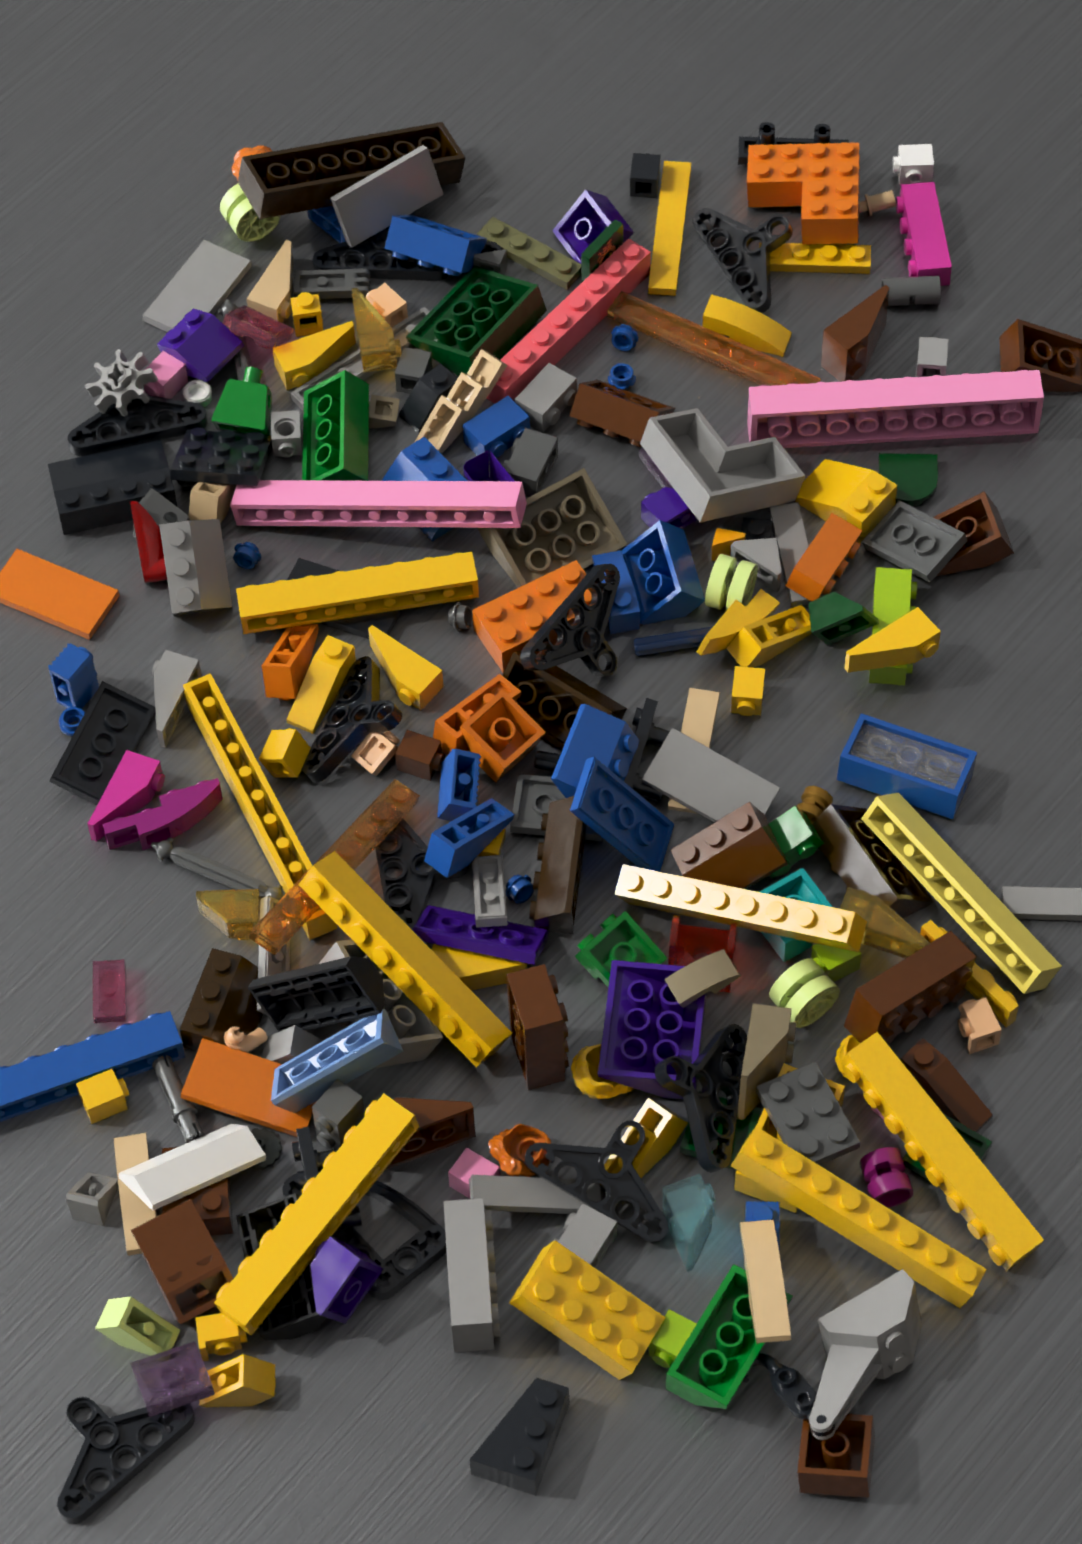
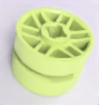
M239 184L233 186L224 195L220 203L222 216L236 235L246 242L256 241L267 236L277 226L281 217L280 215L259 219Z
M720 554L709 578L705 605L721 610L726 604V610H728L734 601L738 600L744 606H747L755 588L758 564L741 560L737 566V559L735 557Z
M807 958L792 965L775 981L770 989L769 998L777 1007L792 1008L790 1022H796V1028H804L821 1018L833 1006L840 994V989L829 976L825 975L824 971L813 959Z

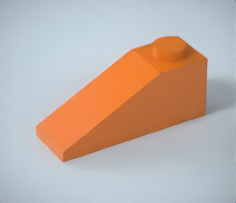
M307 624L285 629L261 665L266 697L278 698L279 700L296 698L309 668L319 631L318 624Z
M498 674L435 720L433 738L441 740L442 752L448 756L451 749L469 751L460 729L461 725L502 689L514 701L520 697L521 691L504 676Z

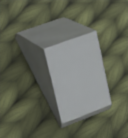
M777 538L734 541L731 544L730 556L737 559V566L741 560L758 564L757 580L777 593L781 586V565Z
M294 1025L267 1037L262 1058L284 1064L324 1040Z
M91 1172L86 1173L67 1192L66 1201L72 1219L104 1226L118 1187V1179Z

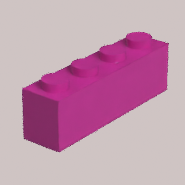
M934 182L901 185L900 196H897L895 201L896 212L902 214V218H900L901 234H906L904 252L906 256L910 255L911 259L908 261L909 276H939L941 286L950 285L952 265Z

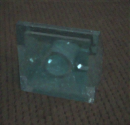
M701 1174L663 1186L662 1213L668 1221V1230L687 1272L694 1269L711 1232L712 1217H715L713 1203L716 1202V1197L710 1183H704Z

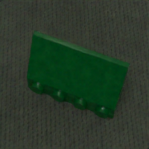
M474 266L406 336V339L418 349L431 352L432 359L459 376L461 372L468 373L481 349L488 351L501 360L545 314L547 309L538 285Z

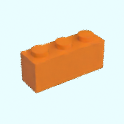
M832 513L794 567L785 586L810 601L820 598L822 594H830L836 584L833 578L835 575L839 578L843 575L849 564L846 559L848 557L853 559L862 544L857 541L862 530Z

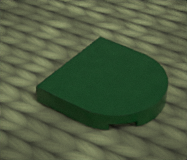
M879 453V474L897 484L896 503L900 500L912 507L918 506L935 494L938 482L937 454Z

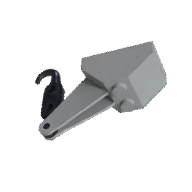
M903 1269L818 1319L826 1364L817 1393L797 1370L779 1363L771 1355L760 1353L752 1367L762 1365L769 1371L773 1391L795 1417L809 1420L811 1432L815 1438L826 1440L834 1435L841 1422L874 1378L886 1379L895 1373L903 1371L908 1365L913 1363L922 1322L915 1283ZM748 1375L743 1380L745 1383L749 1381Z

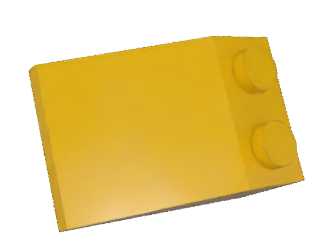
M824 459L803 481L794 502L799 503L800 506L824 521H827L829 516L834 513L861 529L862 533L858 539V542L861 543L894 507L897 484L874 470Z

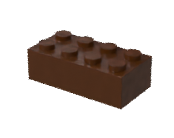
M949 931L857 988L844 1027L859 1043H862L878 1032L889 1045L901 1032H910L917 1026L920 1020L925 1017H934L944 1005L949 1002L956 1003L964 996L967 981L973 974L972 968L976 956L952 931Z
M545 964L508 973L507 990L510 1031L512 1032L511 1040L528 1091L565 1081V1068L569 1067L567 1057L569 1048L566 1040L568 1030L565 1023L568 1022L564 1003H558L556 994H559L554 974L548 976Z

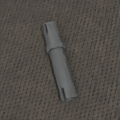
M168 1055L165 1056V1060L163 1056L158 1057L153 1061L152 1067L173 1112L171 1117L174 1123L179 1125L185 1143L190 1142L191 1139L193 1141L205 1136L195 1114L197 1113L195 1105L190 1103V1101L180 1098L183 1085L176 1072L172 1058Z

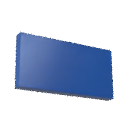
M595 757L586 759L570 812L637 867L660 872L674 823Z

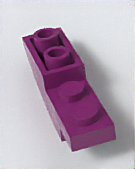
M219 779L203 780L187 788L171 790L159 796L160 807L147 808L140 813L127 817H117L110 822L104 823L103 828L109 850L140 841L144 851L152 848V842L167 840L169 837L173 839L203 820L223 800Z

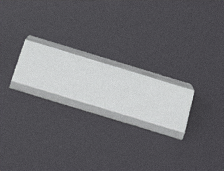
M229 1124L118 1174L119 1179L154 1211L265 1161L266 1154L247 1126Z

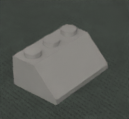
M220 519L189 520L160 524L173 616L232 608Z

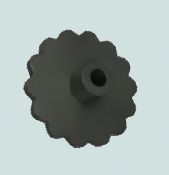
M254 1128L251 1133L266 1154V1160L251 1168L265 1169L267 1166H272L280 1158L279 1153L282 1151L281 1141L279 1137L275 1136L273 1131H268L266 1128L261 1130Z

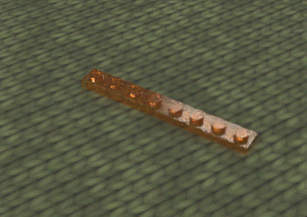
M621 291L608 309V318L622 324H627L635 330L757 384L774 386L791 383L808 384L821 382L819 377Z
M394 779L314 864L335 851L355 870L418 803L420 795ZM307 872L250 931L249 938L274 956L320 908L298 885Z

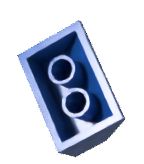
M412 214L392 216L384 249L393 251L392 256L408 260L409 257L418 259L417 264L429 268H434V265L444 267V273L459 276L460 273L469 272L474 265L473 257L475 254L481 253L487 238Z
M423 437L399 453L381 481L467 480ZM418 527L432 542L453 529L452 527Z
M659 520L621 550L635 588L640 609V624L646 625L685 617L705 602L703 590L683 529Z
M580 704L551 780L565 798L575 796L586 759L595 757L624 781L640 740L625 721L587 704Z

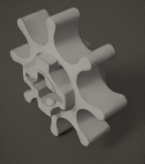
M118 349L115 351L116 361L111 363V366L103 367L99 362L94 364V368L101 378L95 383H87L85 388L92 397L102 394L94 402L100 413L104 414L109 406L116 403V408L121 415L126 416L128 414L127 404L132 402V399L139 398L144 403L149 402L150 399L142 387L146 383L156 382L158 377L151 368L141 371L149 363L142 352H138L132 361L127 362L123 352Z

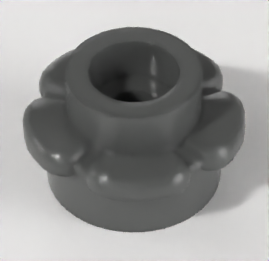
M461 602L450 608L448 613L449 624L457 632H461L462 629H469L472 624L471 608L469 605H462Z

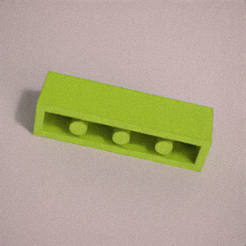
M876 567L873 615L878 618L879 624L872 626L871 636L916 608V606H910V599L916 600L917 582L911 581L912 569ZM913 663L869 670V683L905 685L906 674H912Z

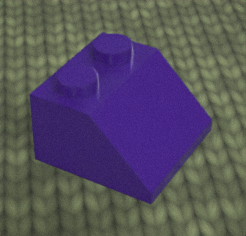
M585 190L552 230L571 257L580 264L582 252L612 221L617 220L623 223V243L634 234L633 230L607 196Z
M193 308L173 329L166 333L165 337L157 343V346L161 353L164 351L185 363L187 376L208 382L244 347V344L213 314Z
M330 1236L328 1240L319 1245L315 1252V1259L311 1263L316 1312L321 1316L346 1324L384 1268L355 1246Z

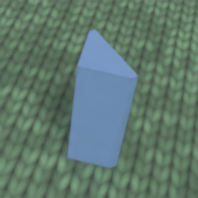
M383 1008L380 1014L358 1020L275 1068L271 1095L272 1103L277 1107L296 1113L316 1102L336 1079L347 1084L403 1052L387 1011Z

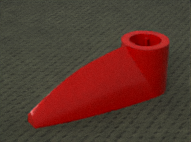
M132 501L130 504L144 583L167 580L160 528L139 502Z

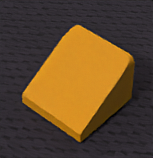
M716 528L712 543L711 561H716L720 554L730 556L731 544L734 541L745 540L746 533Z

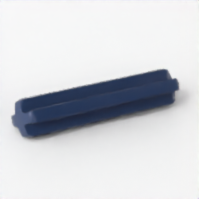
M712 627L636 638L633 642L634 651L637 656L698 647Z

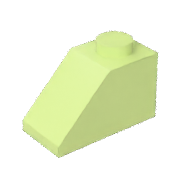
M133 1297L108 1299L95 1328L122 1347L161 1360H168L180 1333V1329Z

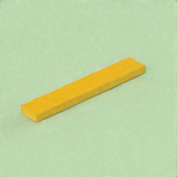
M664 161L648 294L676 296L691 175L690 162Z

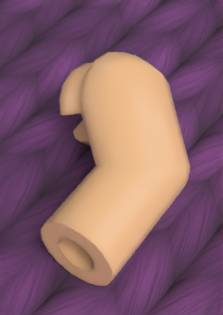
M231 1027L224 1034L226 1046L247 1053L265 1043L268 1039L266 1032L262 1028H257L245 1035L244 1032L238 1031L239 1027Z

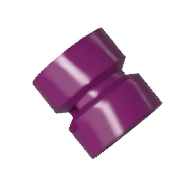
M885 1147L876 1149L861 1158L860 1167L864 1180L869 1183L867 1189L871 1198L887 1208L896 1207L910 1200L914 1191L909 1176L903 1173L905 1171V1164L901 1151L898 1148Z

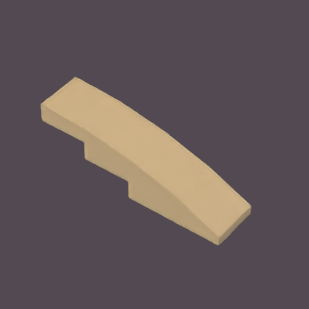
M481 349L468 373H460L447 397L441 395L415 442L425 437L442 454L461 433L463 424L471 420L504 372L507 364L488 351Z
M689 688L681 733L711 749L720 692ZM669 798V810L698 814Z
M146 1133L114 1138L127 1256L142 1253L131 1230L157 1216V1209L151 1210L119 1179L118 1174L150 1160Z
M774 1220L740 1222L744 1266L748 1282V1298L756 1342L791 1340V1331Z

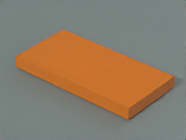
M19 549L15 550L0 572L1 604L88 640L92 638L120 596L119 590Z
M205 1038L201 1040L180 1097L181 1099L297 1137L296 1129L309 1126L313 1115L312 1106L316 1103L314 1102L296 1113L275 1106L271 1101L275 1068L282 1064L238 1049H231L226 1045Z

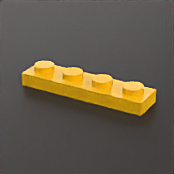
M784 243L770 253V271L870 274L871 245Z
M929 920L921 926L918 943L925 947L948 932L943 927H938L932 920ZM974 963L972 968L973 974L967 981L965 988L977 1000L986 997L996 1019L1007 1028L1016 1021L1019 1008L1016 998L1009 991H1004L995 982L994 977L989 971L982 970Z

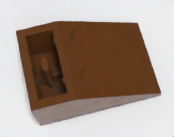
M191 1199L131 1230L175 1320L180 1325L216 1306L214 1302L217 1300L218 1291L225 1283L231 1282L233 1277Z

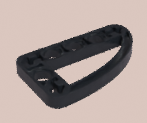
M297 1173L284 1182L282 1187L284 1197L291 1195L293 1188L300 1190ZM376 1180L365 1195L392 1208L420 1230L383 1260L353 1227L342 1229V1231L347 1232L349 1235L345 1243L355 1246L384 1268L379 1278L383 1281L388 1278V1287L385 1288L382 1285L376 1287L375 1281L368 1293L375 1299L386 1300L393 1297L447 1252L445 1230L417 1204L395 1189ZM430 1237L435 1240L439 1237V1246L436 1247L431 1244L427 1247V1238ZM423 1249H424L425 1258H423V1257H422V1254L420 1253ZM410 1255L415 1257L417 1264L411 1269L401 1268L398 1262L403 1256Z

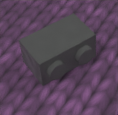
M525 428L521 437L515 439L512 455L509 460L506 459L502 466L515 482H522L526 496L531 497L541 491L558 457V438Z
M338 1079L312 1106L316 1138L327 1149H339L344 1143V1137L348 1130L354 1125L358 1126L365 1117L363 1097Z

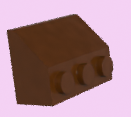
M593 380L579 384L570 417L578 419L577 423L581 426L594 428V425L603 428V433L608 436L620 438V435L630 438L629 443L642 447L640 442L649 418L674 413L675 408L627 390L617 389L616 386H611L606 382Z
M750 801L671 849L683 877L741 889H748L788 865L764 813Z

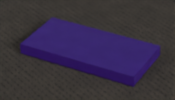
M431 905L425 908L412 928L414 933L423 942L535 965L549 935V931L546 929L508 921V926L476 928L474 914Z

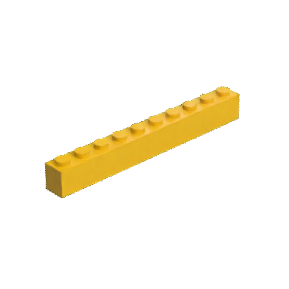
M210 673L183 684L186 704L308 939L312 940L337 929L338 925L298 885L310 870L312 864L213 676Z

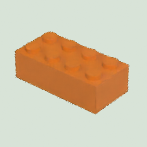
M577 560L472 610L474 631L503 673L513 652L522 651L528 641L587 575ZM588 589L584 592V600L587 605L592 600L591 592ZM569 609L567 612V621L570 625H572L575 619L574 612L571 609ZM552 629L549 639L555 645L558 637L556 631Z

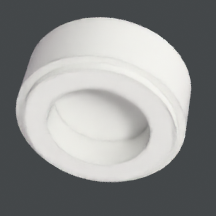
M202 380L189 382L183 389L184 401L198 403L206 407L212 401L210 385Z

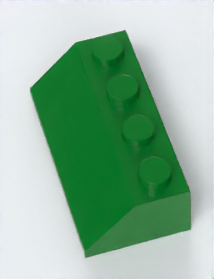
M344 370L304 391L302 480L368 481L369 384Z
M735 1264L732 1265L666 1373V1389L694 1405L727 1409L766 1342H756L748 1298V1282L744 1269ZM785 1292L788 1307L793 1296Z

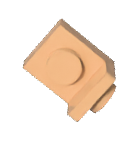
M390 731L384 733L371 732L352 753L351 757L372 775L377 776L396 753L401 740Z

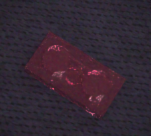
M124 959L93 961L94 1024L126 1021V964Z

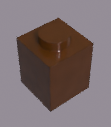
M407 730L395 753L396 767L398 771L431 781L435 771L441 770L442 762L445 759V754L442 753L441 740Z

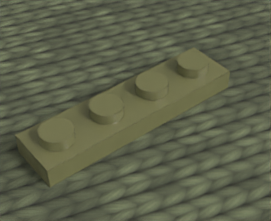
M492 217L476 234L487 238V241L500 245L501 250L507 251V258L566 290L582 274L580 263L495 217Z

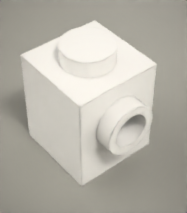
M932 144L899 145L898 157H893V173H898L899 184L932 182L934 171Z

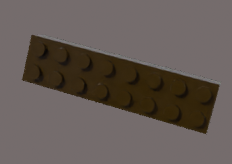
M443 122L243 156L238 184L259 219L333 206L331 197L422 145L426 146L429 150L441 186L460 183L466 157Z

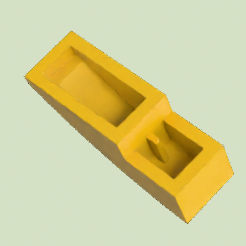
M712 294L703 313L702 330L729 336V344L784 357L792 332L766 315L743 304Z
M762 589L758 591L747 606L735 600L706 634L696 652L702 656L725 650L743 626L772 616L780 602Z

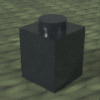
M633 153L630 173V196L657 198L661 155Z

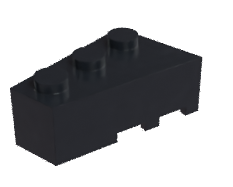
M536 1378L469 1459L471 1475L536 1496L570 1404L569 1388Z

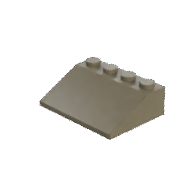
M585 468L527 498L521 528H477L491 554L518 588L575 560L584 569L593 564L592 555L615 552L628 545Z

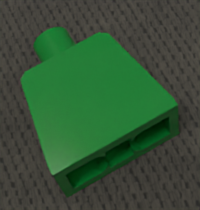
M246 367L243 381L229 379L211 419L216 429L232 430L245 434L260 432L264 435H270L272 392L267 385L260 384L263 372L261 369Z

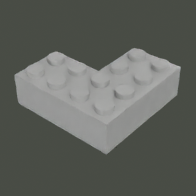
M698 408L650 417L640 442L641 446L700 523L794 502L806 476L775 437L727 447Z

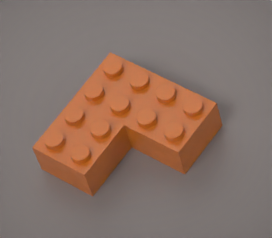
M859 143L749 145L747 166L748 207L802 206V244L858 243Z

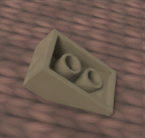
M755 1003L752 1005L741 1073L737 1119L744 1120L759 1104L760 1099L756 1093V1086L777 1078L784 1063L792 1064L794 1044H788V1041L794 1042L796 1022H790L792 1008Z

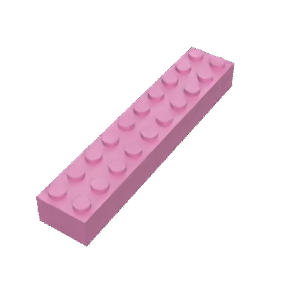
M1040 370L979 374L964 373L961 375H934L893 379L877 378L874 380H847L808 384L791 383L774 386L760 385L749 387L747 418L749 442L775 437L783 448L1036 434L1039 432L1044 394Z

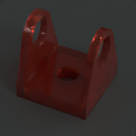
M674 915L670 934L668 965L687 966L696 961L694 957L699 953L710 955L723 949L734 964L738 940V923L731 922L730 930L682 925L681 917ZM731 983L721 989L720 992L730 993Z

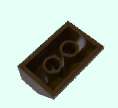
M212 948L179 1029L184 1048L198 1051L202 1038L226 1045L224 1034L231 1027H239L238 1031L244 1032L245 1035L258 1028L263 1013L257 1011V1000L248 989L252 980L258 978V967L241 955Z

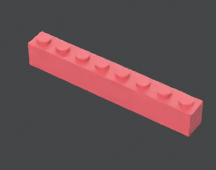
M628 238L501 359L502 362L507 364V367L486 399L495 404L509 396L515 402V398L548 363L556 365L650 275L651 252Z

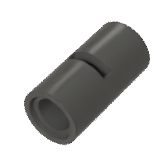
M939 276L882 278L881 287L884 285L889 287L888 306L940 304L941 284Z

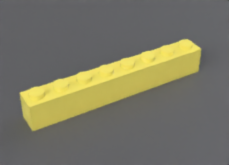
M900 793L877 796L861 818L863 822L1023 994L1045 989L1061 969L1060 963Z

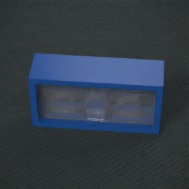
M861 713L840 756L837 780L879 795L900 793L912 806L954 819L972 779L977 752Z

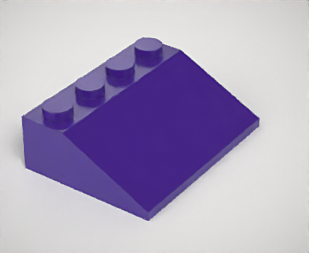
M612 960L598 1077L663 1098L683 1099L682 1096L665 1089L658 1083L655 1077V1067L660 1061L671 1056L679 1057L693 1064L701 1054L707 993L683 1008L679 1005L664 980L685 966ZM667 1065L669 1077L672 1080H676L674 1068ZM693 1077V1086L697 1091L698 1079Z

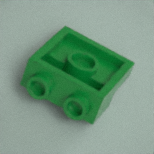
M626 911L618 918L611 914L599 925L603 931L596 937L590 933L577 945L581 951L575 955L576 959L596 980L599 977L608 988L612 960L662 964L667 959L666 955Z

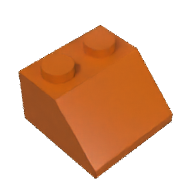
M503 689L460 727L470 752L478 753L481 756L479 767L495 783L539 744L546 733Z

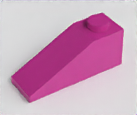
M126 750L87 823L91 840L98 841L105 836L104 823L110 822L117 817L133 815L151 802L155 792H159L162 789L165 781V775L162 772L159 760Z

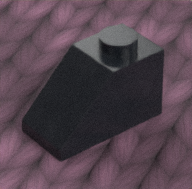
M438 364L418 380L402 407L399 416L417 432H420L441 395L447 397L458 378L443 365Z

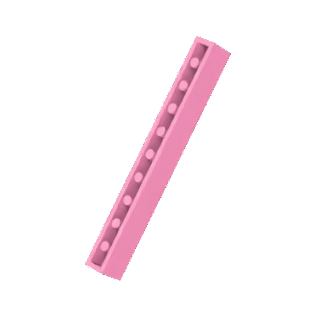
M259 480L258 486L237 485L230 506L237 526L521 528L527 502L522 482Z

